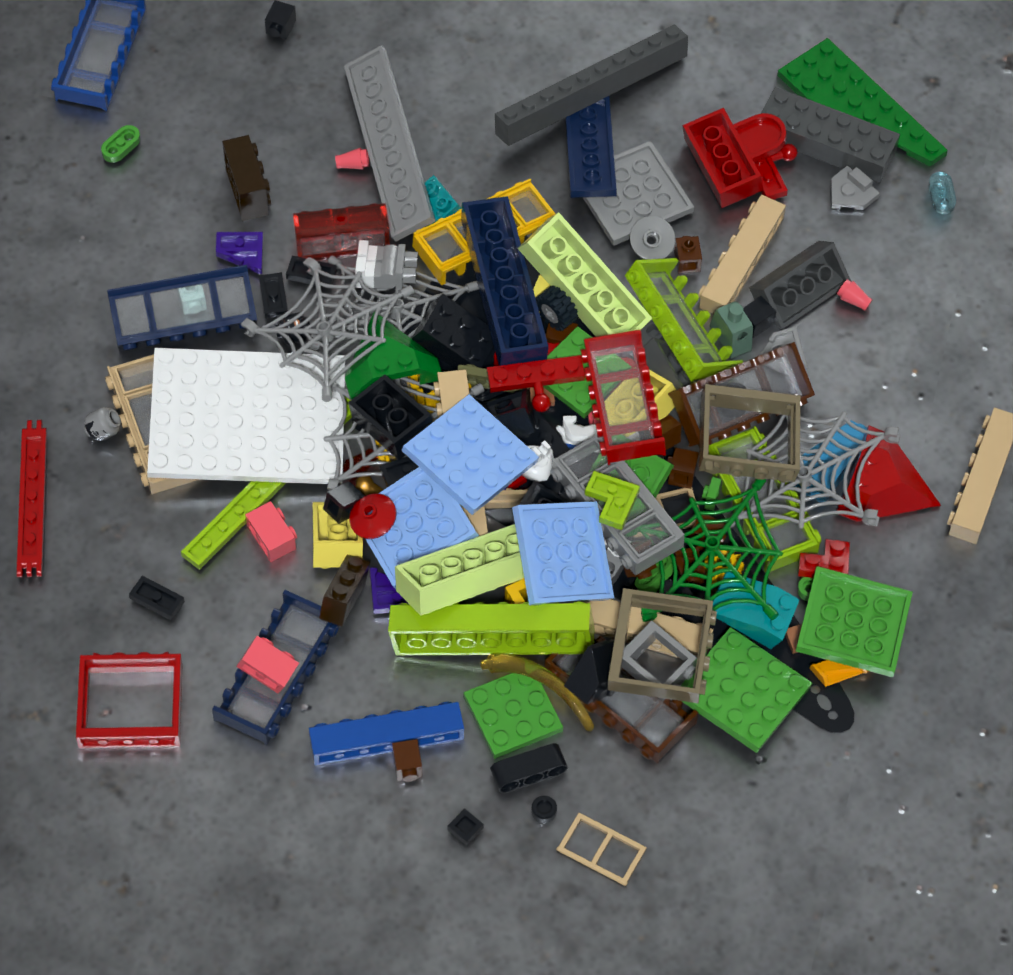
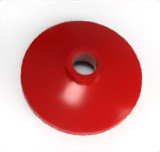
M383 494L364 496L353 506L350 512V526L354 533L361 538H379L386 534L394 525L397 510L393 501Z

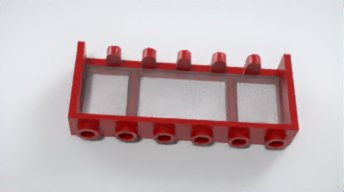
M641 330L584 339L585 349H581L583 364L588 363V367L584 368L586 381H591L592 383L591 386H588L590 400H595L596 403L592 404L594 419L599 418V423H595L598 438H603V442H599L601 456L607 457L608 465L612 462L654 455L666 456L665 439L662 437L661 422L658 419V409L654 400L653 385L650 382L649 367L646 364Z

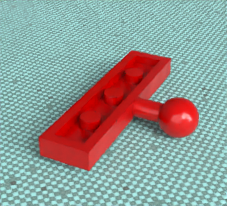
M785 144L779 152L755 162L762 176V195L773 200L787 196L788 189L774 161L781 159L787 162L793 161L798 153L797 148L793 144Z
M581 355L487 367L490 393L534 387L535 396L532 399V406L537 412H546L551 406V400L544 393L543 386L585 380Z

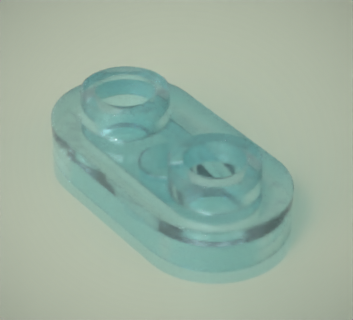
M944 172L933 173L928 184L932 206L940 214H949L956 205L952 178Z

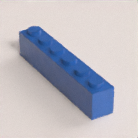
M446 701L437 706H418L408 711L394 710L385 715L371 714L362 719H343L339 723L333 724L320 723L309 728V737L314 765L317 766L391 753L392 743L417 739L418 747L464 740V725L459 702L452 703Z

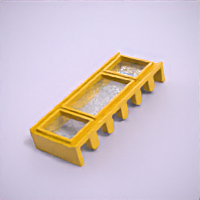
M531 179L518 182L513 187L499 191L494 196L487 198L508 196L521 244L524 243L526 235L533 234L548 218L555 215V212L531 183ZM462 209L446 218H440L435 223L418 229L413 233L412 247L418 252L420 258L441 286L446 283L447 272L454 270L460 276L466 270V263L472 261L461 221Z

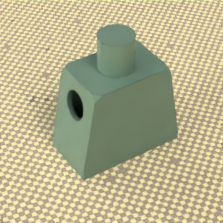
M735 301L718 308L709 326L711 329L719 328L721 330V336L718 340L722 346L732 347L733 352L730 358L732 359L751 351L753 325L743 311L742 305Z

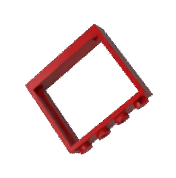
M117 652L112 655H100L98 653L80 655L76 723L78 748L180 747L183 671L181 654H169V652L150 654L148 652H140L138 654L126 655ZM174 672L172 727L87 728L90 673Z

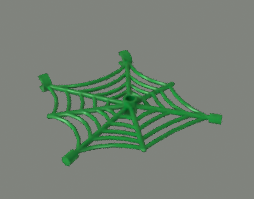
M756 479L751 489L726 499L695 501L693 497H690V505L678 515L672 517L673 521H675L693 508L695 515L678 527L682 529L696 518L699 524L692 530L684 533V543H687L693 551L695 562L688 569V556L685 548H681L685 567L684 574L678 581L676 559L674 554L670 555L674 571L673 585L666 594L701 599L690 595L673 594L679 587H693L705 591V600L713 601L718 596L728 592L740 591L751 593L756 600L731 599L719 603L713 607L712 611L732 603H752L762 606L764 608L763 612L770 620L778 617L779 613L766 603V586L769 573L778 557L783 555L766 524L757 491H760L766 483V479ZM747 495L742 503L728 509L699 511L697 506L726 503ZM753 495L762 525L775 550H768L758 533L749 505ZM745 506L750 524L762 549L751 546L740 525L738 516ZM736 509L730 518L720 520H703L702 515H718ZM734 521L747 547H739L734 540L730 528ZM727 522L719 530H708L706 524ZM660 523L641 525L624 535L628 538L640 532L647 540H651V547L655 544L647 534L656 536L660 541H663V538L670 537L668 533L650 529L660 527ZM700 527L702 528V533L692 538H686V536L693 534ZM726 532H728L729 539L734 546L720 545V540ZM704 535L706 537L705 542L697 540ZM693 545L705 547V551L699 558L697 550ZM720 550L729 551V553L725 557ZM734 552H744L734 567L729 562L731 555ZM749 553L756 554L742 576L737 571L741 562ZM763 554L765 556L759 562L750 585L746 581L747 575L757 558ZM770 555H773L774 557L764 575L761 598L754 590L756 578L764 562ZM707 556H709L708 564L702 562ZM718 556L722 562L714 564V557ZM661 560L659 561L661 573L660 593L663 594L665 572L664 564ZM699 565L708 569L707 575L692 572ZM726 565L728 567L713 572V569L717 566ZM732 572L736 577L712 584V577L720 573ZM689 576L706 579V587L683 582ZM737 582L742 583L745 587L727 588L710 597L711 589L725 583ZM641 608L642 621L654 620L657 617V613L661 611Z

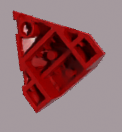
M870 425L867 427L869 431L884 432ZM865 434L862 441L868 442L878 436ZM885 440L880 441L865 462L860 477L859 490L863 511L867 509L878 510L877 516L883 518L941 506L900 446ZM870 447L860 452L847 486L851 504L857 508L856 476L860 464ZM842 492L841 497L845 499L844 493ZM838 505L836 508V511L844 510L853 512L844 505ZM838 514L854 522H862L863 519L851 515Z

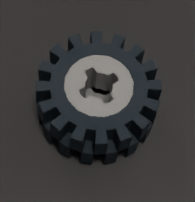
M550 286L536 297L537 306L541 312L540 316L546 319L545 322L547 324L550 323V327H555L557 331H563L577 320L578 311L574 308L575 304L571 303V298L565 295L566 292L561 291L559 287Z

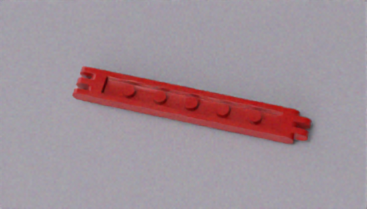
M27 420V428H22L17 578L23 577V569H26L27 577L33 576V568H36L37 577H42L47 428H43L42 420H37L36 428H33L32 420Z

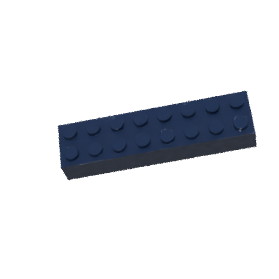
M508 196L462 202L461 221L499 366L547 360L549 346L524 255L517 249L521 243Z

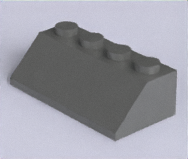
M817 241L750 286L749 289L754 300L762 296L776 310L774 324L782 330L837 293L847 279L849 281L851 279L834 242Z
M653 338L643 347L646 354V364L649 369L673 383L676 390L694 383L690 381L665 340ZM699 392L687 397L698 428H700L701 393ZM674 407L673 410L669 413V415H671L673 418H675L677 421L681 423L676 408ZM717 409L720 419H722L723 416L721 415V412Z

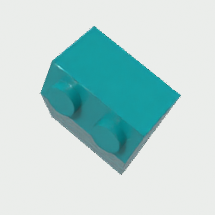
M726 572L722 580L736 577L733 573ZM746 578V581L751 585L752 579ZM756 580L754 590L762 598L763 582ZM725 583L719 585L717 592L727 588L745 587L742 583ZM767 584L766 603L779 613L776 619L770 620L763 612L764 608L762 606L752 603H732L720 607L716 610V618L767 648L772 649L783 641L800 599L779 587ZM740 591L728 592L713 600V607L731 599H756L751 593Z

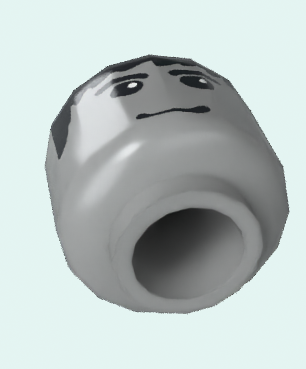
M100 407L86 416L84 429L86 434L92 439L104 441L119 432L121 419L115 410L109 407Z

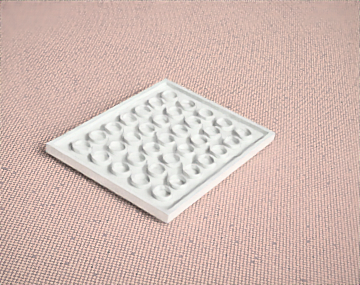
M155 348L147 478L328 484L330 478L334 479L337 462L332 446L329 442H325L323 438L330 436L339 426L343 416L341 396L337 391H331V401L324 402L322 400L323 387L314 377L298 368L287 365L283 368L279 366L283 362L281 353ZM285 353L286 358H288L293 353ZM300 354L318 362L324 368L323 358L314 354ZM336 355L329 362V371L345 355ZM298 358L291 361V363L311 370L324 382V374L314 364ZM345 362L330 375L329 378L331 380L345 367ZM345 373L335 381L339 384L340 388H345ZM344 424L336 435H343ZM343 440L333 441L341 461L339 476L343 474Z

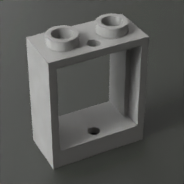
M652 620L625 647L622 668L636 680L661 683L635 661L656 639L684 662L664 684L680 686L685 679L689 680L695 674L697 657Z

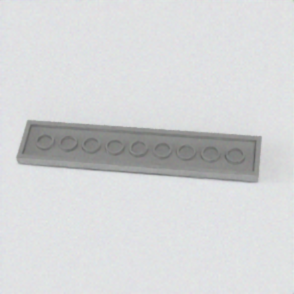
M381 45L344 65L390 234L397 242L418 229H422L435 222V217L386 49Z

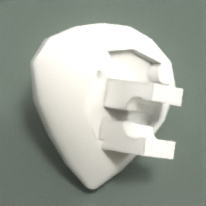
M545 440L541 443V446L526 445L539 459L522 476L533 482L534 480L536 482L547 481L551 475L552 458H554L551 446Z

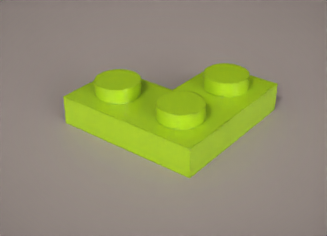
M593 471L585 489V495L606 502L599 517V523L623 530L640 492V486Z

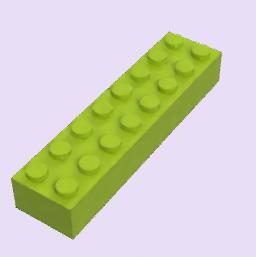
M579 601L529 606V602H524L523 604H509L507 602H500L498 604H484L480 602L473 604L455 603L422 616L410 604L401 603L390 605L388 633L395 656L584 654L587 647L594 644L595 626L590 603Z

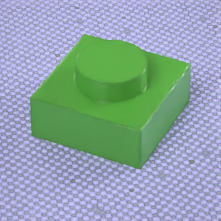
M712 477L710 485L705 484L702 499H706V501L717 500L722 479ZM716 504L705 505L704 509L714 511Z

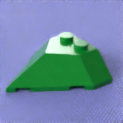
M379 314L375 327L376 337H380V327L383 319ZM373 316L368 324L369 336H372ZM386 320L384 327L386 342L381 343L353 364L345 375L350 399L355 398L384 374L391 380L417 375L420 385L438 381L437 372H442L438 358ZM371 341L355 353L354 358L376 342Z

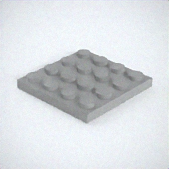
M651 141L614 156L617 196L582 197L613 246L629 240L632 227L643 217L657 216L669 223L694 212V206Z

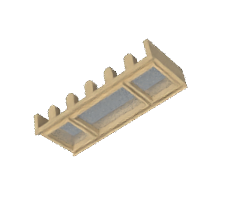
M154 354L117 366H107L108 376L105 377L108 390L113 389L115 394L112 396L115 409L120 408L122 413L119 415L121 426L123 429H128L129 433L126 434L128 445L130 448L134 447L136 453H133L136 467L141 466L143 472L140 473L143 486L149 487L151 495L200 480L147 478Z

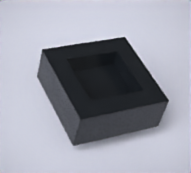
M465 808L447 826V830L466 846L484 828V824Z

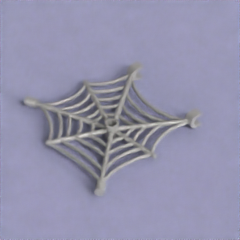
M334 255L329 257L328 263L337 265V269L341 270L342 276H345V273L347 275H355L351 271H355L356 267L342 265V261ZM416 270V275L439 283L436 278ZM345 279L341 280L340 285H344ZM416 279L417 284L443 293L430 295L413 288L416 294L426 298L418 299L408 296L406 299L413 302L406 304L399 298L389 313L392 319L387 318L386 320L404 333L412 325L421 322L431 301L444 294L447 297L455 295L452 299L455 302L465 291L469 293L479 290L478 283L473 281L466 283L465 286L446 282L445 286L456 288L448 290ZM363 288L361 289V292L359 294V296L363 297V294L365 292ZM369 288L370 290L378 293L381 291L389 290L380 288ZM338 289L333 295H338L342 289ZM395 290L393 294L400 293V290ZM371 295L369 301H373L375 295ZM376 296L378 298L377 302L387 299ZM327 298L323 301V303L339 304L341 300H339L338 302H330L333 299ZM357 298L353 301L355 305L363 308H369L373 306L366 303L357 304L359 302ZM345 303L343 308H348V312L353 314L352 309L354 308ZM425 303L421 316L414 314L416 306ZM388 306L381 307V310H383V312L379 313L381 317H384ZM365 315L358 321L357 329L359 332H364V328H358V326L364 325ZM410 318L415 319L402 329V325ZM353 321L346 325V331H354ZM342 327L336 329L335 331H342ZM416 329L409 333L408 337L411 338L414 335ZM313 344L309 349L318 352L321 346Z
M308 257L303 264L310 268L307 273L313 277L310 285L298 302L285 314L262 327H258L248 318L241 323V326L247 329L245 335L249 337L259 334L273 341L279 348L283 358V362L279 366L283 368L287 365L310 374L323 387L322 400L329 402L332 399L330 387L367 353L381 343L386 342L384 338L386 319L397 300L401 297L406 298L415 292L411 285L401 289L400 293L397 294L374 292L364 285L361 279L362 272L358 271L355 275L346 276L332 275L322 271L320 264L315 259ZM319 273L332 279L353 280L348 285L326 284L320 282ZM359 282L361 287L371 295L387 299L381 302L363 299L357 294L355 286ZM315 283L316 293L299 314L277 327L269 328L297 309ZM321 286L332 289H347L345 294L338 295L322 293ZM351 292L359 301L373 306L363 308L355 305L349 299ZM323 297L332 299L342 298L339 304L323 303ZM316 298L318 299V305L303 322L292 328H284L303 316L313 305ZM347 302L354 309L361 312L353 315L346 312L343 306ZM390 303L382 319L380 337H376L375 327L381 307ZM324 307L336 309L332 313L325 314ZM319 310L320 316L313 323L301 329L300 327L307 324ZM340 311L348 318L344 319L340 317ZM375 311L372 322V336H369L368 319L370 313ZM365 315L364 335L358 334V318ZM337 318L340 322L333 325L334 321ZM354 321V333L346 332V325ZM342 327V331H335L336 329ZM267 333H279L286 338L293 354L286 358L280 343ZM285 333L294 334L299 339L301 348L296 351L294 343ZM299 334H304L309 341L305 344ZM309 334H318V335H316L314 338H312ZM335 336H340L328 347V342H331ZM346 338H353L329 356V351L337 343ZM357 340H365L344 356L329 371V362L337 354ZM371 341L376 342L354 358L329 382L330 375L343 362ZM313 344L319 345L323 348V354L308 348ZM307 352L323 358L324 368L318 362L300 354ZM298 358L314 364L324 374V382L311 370L291 363V361Z
M407 377L393 379L395 380V384H397L404 391L410 392L418 396L440 401V398L438 396L418 392L413 389L402 386L400 383V379L431 390H434V386L428 384L420 385L418 381L409 379ZM336 382L330 388L331 391H337L341 396L343 416L335 431L330 436L323 438L325 442H329L332 446L337 462L334 479L330 478L328 482V491L338 487L340 482L346 479L362 476H382L381 472L352 473L362 466L389 463L369 461L376 456L392 455L389 451L383 452L386 450L383 446L377 449L375 439L367 432L364 433L365 430L363 428L359 433L350 434L357 425L355 421L344 435H336L342 428L347 416L345 397L350 399L347 388H340ZM480 383L469 389V394L473 397L484 392V388ZM420 404L424 409L434 411L431 413L432 419L434 418L433 422L438 419L436 408ZM370 437L374 452L366 457L365 447L361 438ZM349 439H357L361 448L362 460L354 465L352 451L347 441ZM343 440L349 454L350 465L349 470L339 476L341 461L333 441Z
M845 411L840 416L826 420H811L800 416L801 421L812 424H826L836 421L833 427L824 430L811 431L800 428V432L811 435L827 432L829 434L823 439H805L800 437L801 442L822 443L819 449L812 450L800 448V471L795 482H790L785 485V482H781L780 489L772 493L774 480L770 479L768 497L760 501L761 509L772 507L789 509L799 513V520L778 514H763L764 517L788 520L797 523L799 529H803L804 523L827 515L844 514L863 518L862 521L866 525L878 527L880 519L877 516L878 510L867 509L863 511L859 490L860 477L865 462L880 441L885 440L889 443L899 444V427H886L885 432L865 430L846 418L847 413ZM787 415L781 416L771 433L752 448L746 449L747 459L751 460L752 455L757 457L758 461L780 463V461L788 458V453L775 460L770 458L788 445V440L771 453L763 455V453L772 449L786 436L788 427L769 446L758 452L754 451L775 434L785 417L788 423ZM844 420L852 428L878 437L868 442L858 440L845 433L839 426ZM838 431L847 439L862 445L850 449L840 445L832 437ZM831 442L847 452L838 456L827 450L826 447ZM870 447L860 464L856 476L857 508L851 504L847 492V476L858 452ZM801 452H802V453H807V454H811V453H816V454H815V456L806 457V456H802V455H801ZM825 452L834 459L824 463L820 456ZM852 456L847 463L843 476V493L845 499L836 494L834 484L836 470L844 459ZM803 460H812L808 466H804ZM817 461H818V463L820 464V466H818L817 468L813 469V467L815 466V464H816ZM836 464L832 470L830 490L826 488L825 484L826 470L828 467ZM822 471L821 484L812 478L813 475ZM747 476L744 492L749 489L750 477ZM797 484H799V485L801 486V488L794 487V486L797 485ZM811 484L816 487V488H808V489H806V488L809 487ZM787 490L801 492L800 500L781 494ZM814 491L824 492L823 494H815L806 498V493ZM754 497L750 507L751 513L757 510ZM832 497L837 500L815 503L805 507V502L816 498ZM774 498L786 499L799 503L800 509L789 505L766 503ZM826 505H844L853 511H827L804 519L806 511ZM742 510L738 516L739 520L748 519L747 510L744 512ZM759 513L752 514L753 518L760 517ZM734 521V523L731 525L730 528H732V527H734V526L736 525V522H735V521Z

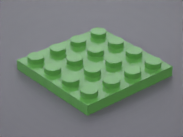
M817 566L795 651L893 677L913 592Z
M730 627L706 655L710 657L709 671H703L702 677L703 680H707L705 695H700L699 703L682 702L758 753L807 693L812 682ZM695 674L691 679L685 680L681 686L693 688Z

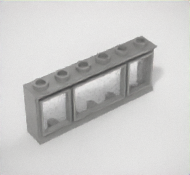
M596 434L561 456L552 458L551 475L556 482H561L567 496L571 500L574 499L576 502L597 501L599 515H601L606 502L585 495V489L593 471L640 486V492L623 530L601 523L603 536L609 549L612 552L616 551L620 556L622 565L627 570L630 569L636 576L683 548L685 534L625 461L612 462L608 465L607 457L601 456L599 442H603V438H598Z

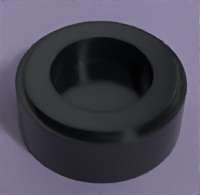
M549 796L537 797L531 807L533 818L541 823L552 821L557 814L555 800Z

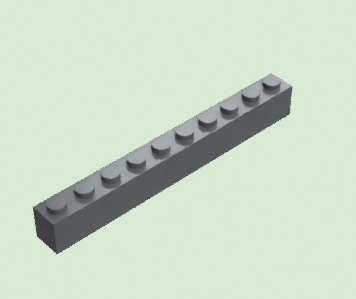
M674 24L495 113V134L505 144L510 146L687 57L688 35Z

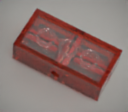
M386 203L293 213L298 257H311L318 261L327 260L332 255L336 258L357 256L359 240H367L369 245L372 246L390 245Z

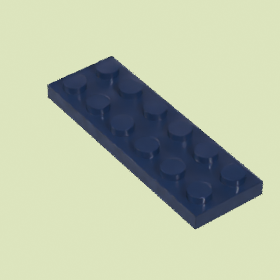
M607 96L566 117L571 198L617 196L610 99Z

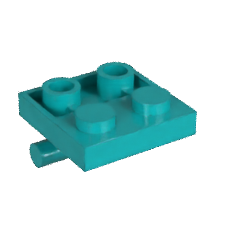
M434 175L425 182L435 222L440 218L453 215L461 209V206Z

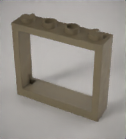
M705 384L701 395L699 471L710 474H730L734 477H755L759 480L772 479L779 480L780 482H795L800 471L801 396ZM710 406L787 415L788 464L708 455Z
M623 588L608 677V690L699 703L700 695H705L707 680L702 679L703 671L708 672L710 657L706 656L707 648L712 649L714 637L713 633H709L710 625L715 626L717 611H712L713 601ZM632 607L703 617L693 688L620 678Z

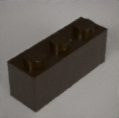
M347 554L324 594L319 619L341 627L343 626L366 584L370 562Z

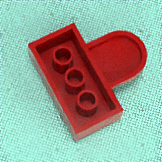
M724 107L682 125L684 139L721 208L763 191L762 176L755 162L779 152L785 145L787 137L783 121L775 115L768 113L756 114L733 124Z

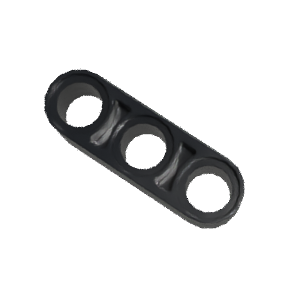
M557 743L545 745L500 760L490 767L498 790L501 793L510 792L558 776L568 769Z

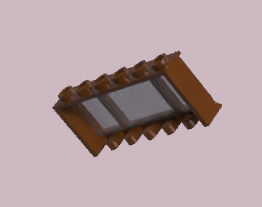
M795 342L771 350L668 393L689 441V447L699 446L701 395L705 384L800 395L801 406L808 403L807 398L815 395ZM710 406L709 445L713 444L711 439L718 437V440H722L731 436V431L736 428L738 432L750 428V423L755 420L757 424L769 420V414L771 413Z
M599 636L597 639H594V644L606 639ZM552 653L545 660L544 672L552 682H558L564 687L583 654ZM623 668L621 669L620 678L636 680ZM564 687L565 692H566L570 697H572V698H575V697H576L577 699H579V698H578L577 696H575L571 691H569L566 687ZM616 691L610 697L606 696L600 701H594L589 704H585L580 700L587 711L590 713L595 712L601 717L602 722L608 728L616 729L625 742L628 744L633 743L640 749L641 754L646 759H652L657 764L697 724L699 713L696 710L690 715L682 709V701L665 699L662 702L658 697Z

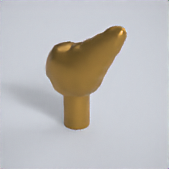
M362 476L356 479L355 487L365 496L378 494L384 490L374 483L370 476Z

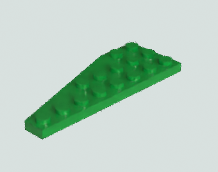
M826 38L778 70L777 76L797 95L899 133L898 148L906 151V155L928 166H932L947 155L948 150L830 39Z

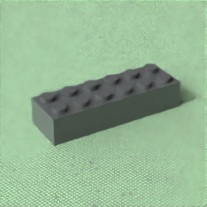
M777 87L773 89L761 112L775 115L783 121L787 135L785 144H793L797 148V152L842 169L846 166H849L852 170L857 167L870 179L881 183L897 151L900 138L899 133Z

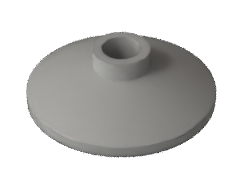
M657 216L641 218L634 224L630 232V245L636 255L644 260L664 259L672 252L675 245L673 228L666 220ZM652 237L655 243L649 244L647 238Z

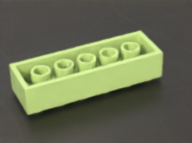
M559 212L548 218L517 248L550 286L559 287L561 291L566 292L565 295L569 296L571 303L575 304L574 308L578 311V317L596 337L641 330L652 319L648 312Z
M515 524L395 566L396 591L420 616L524 578Z

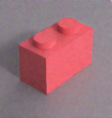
M271 501L245 514L246 525L270 563L296 550L295 539H297V534L292 526L288 527L286 525L283 512L279 507L275 508Z
M256 636L236 667L279 694L299 663L295 661V658L290 653L280 651L274 647V644L267 638Z

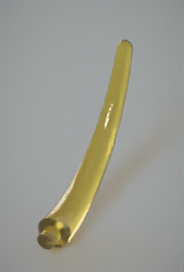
M489 654L487 660H481L482 670L489 669L492 674L502 672L515 673L530 677L544 684L566 702L586 731L594 729V724L578 697L564 687L565 683L547 668L532 660L511 654Z

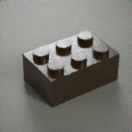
M249 135L222 141L225 169L242 222L268 216V206L271 205L268 193L270 192L268 180L263 177L264 168L262 161H258L257 158L259 154L256 143H251Z

